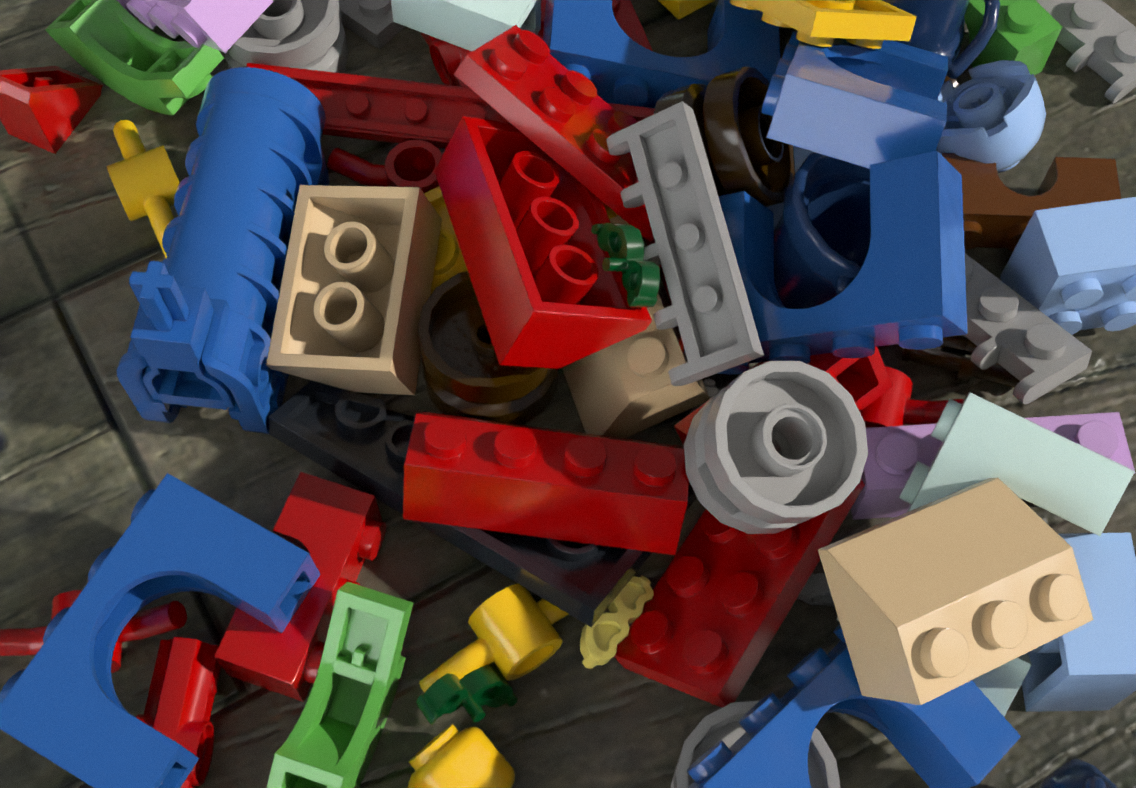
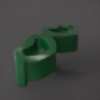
M623 223L594 224L591 231L593 234H597L599 247L608 252L610 258H604L602 262L603 270L622 272V285L628 292V306L653 307L657 302L656 296L660 284V268L652 261L643 260L644 242L641 231L632 225Z
M486 665L468 673L460 680L455 674H445L434 682L424 694L418 697L416 704L430 725H433L442 715L451 714L462 706L473 722H479L485 717V712L481 706L487 705L491 708H496L506 703L509 706H514L518 698L501 672L492 666Z

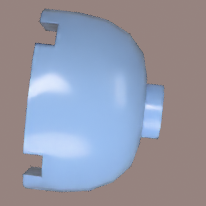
M1000 60L969 69L968 71L972 79L954 88L951 80L947 81L942 85L937 99L947 103V122L936 151L939 153H955L958 156L985 164L996 163L997 173L1010 170L1028 154L1039 141L1046 118L1040 87L1034 74L1030 75L1027 65L1020 61Z

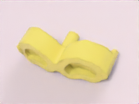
M633 576L609 605L610 613H603L592 627L585 625L582 628L580 652L584 658L582 664L585 668L592 669L596 665H604L617 653V645L628 636L629 624L642 614L644 604L649 602L654 596L653 589L650 586L651 581L648 578Z

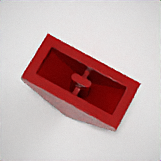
M58 66L0 70V121L9 135L56 154L99 99L103 85Z

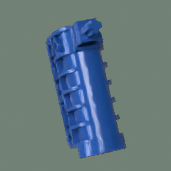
M239 67L219 72L207 83L196 121L199 137L190 144L185 159V166L189 176L179 183L174 196V206L178 217L167 224L162 239L167 259L161 262L149 261L146 272L133 271L129 278V285L140 305L130 336L131 341L128 352L121 357L118 364L117 377L144 420L171 423L178 416L180 407L187 408V406L228 409L231 419L238 420L244 431L269 434L268 417L282 406L289 374L272 370L266 363L299 186H329V175L321 146V138L326 120L324 108L318 98L308 88L285 75L260 68Z

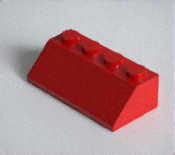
M462 116L434 172L499 365L560 369L646 330L652 322L647 307L628 306V292L622 285V272L603 270L602 262L604 258H610L608 252L599 247L597 234H593L591 231L594 224L611 223L603 202L511 123Z
M430 412L416 413L404 463L403 519L675 555L688 503L689 480L686 475L684 447Z

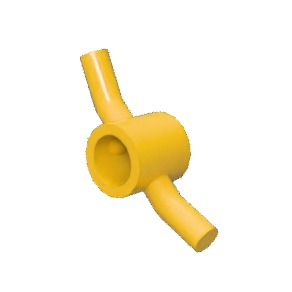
M120 120L114 125L113 132L124 160L106 166L129 220L132 222L148 216L163 254L167 259L162 239L167 224L175 218L170 207L174 206V196L180 182L164 145L146 151L135 124L130 120Z
M520 584L506 587L484 601L469 617L468 623L479 639L458 651L420 680V687L425 693L434 682L447 673L457 675L460 680L468 673L495 662L507 681L520 678L547 661L561 647L563 640L552 625L569 614L545 599L536 602L530 592Z

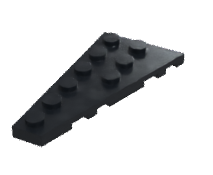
M310 381L268 417L269 435L364 492L374 495L379 501L403 514L404 463L415 417L386 410L384 400L313 381ZM690 482L686 511L696 500V495ZM415 521L590 627L595 624L653 553Z

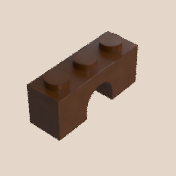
M940 153L962 175L965 250L981 247L1008 248L1014 251L1035 210L1121 199L1115 159L1055 157L1038 189V195L1028 196L1016 193L1002 183L997 173L996 163L985 164L958 156L955 153Z

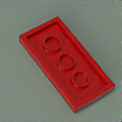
M517 25L466 55L454 73L457 78L629 225L639 229L644 238L649 242L654 239L645 204L636 208H626L620 193L623 189L639 182L631 152L622 155H611L606 142L610 135L637 123L638 121L626 112L616 111L597 95L595 85L586 76L577 71L568 70L550 54V49L542 38L531 31L520 29Z
M862 479L841 505L774 534H747L721 523L705 509L653 589L654 596L649 602L644 604L642 614L629 626L628 636L617 645V653L614 655L616 660L624 669L721 708L734 703L820 561L818 549L830 544L864 488L865 484Z

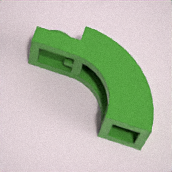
M75 0L45 29L74 60L106 86L139 106L165 115L174 116L190 98L205 90L207 83L213 77L210 73L224 59L219 50L202 44L199 48H195L187 41H172L154 33L135 19L117 0Z
M348 581L338 589L314 685L294 729L284 744L274 754L267 788L360 787L385 727L406 657L401 656V651L413 602Z

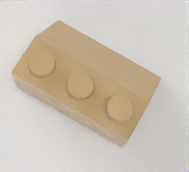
M299 186L266 363L270 369L352 392L415 395L421 359L418 326L422 307L431 294L442 218L420 187Z
M619 215L610 219L611 223L628 224ZM661 278L656 296L657 302L653 307L647 308L652 322L646 330L562 367L585 433L627 438L710 399L702 379L683 386H672L668 371L687 363L688 360L686 353H684L679 327L676 326L664 330L656 328L653 314L671 306Z
M988 478L818 549L862 696L922 705L1094 620L1073 548L999 478Z

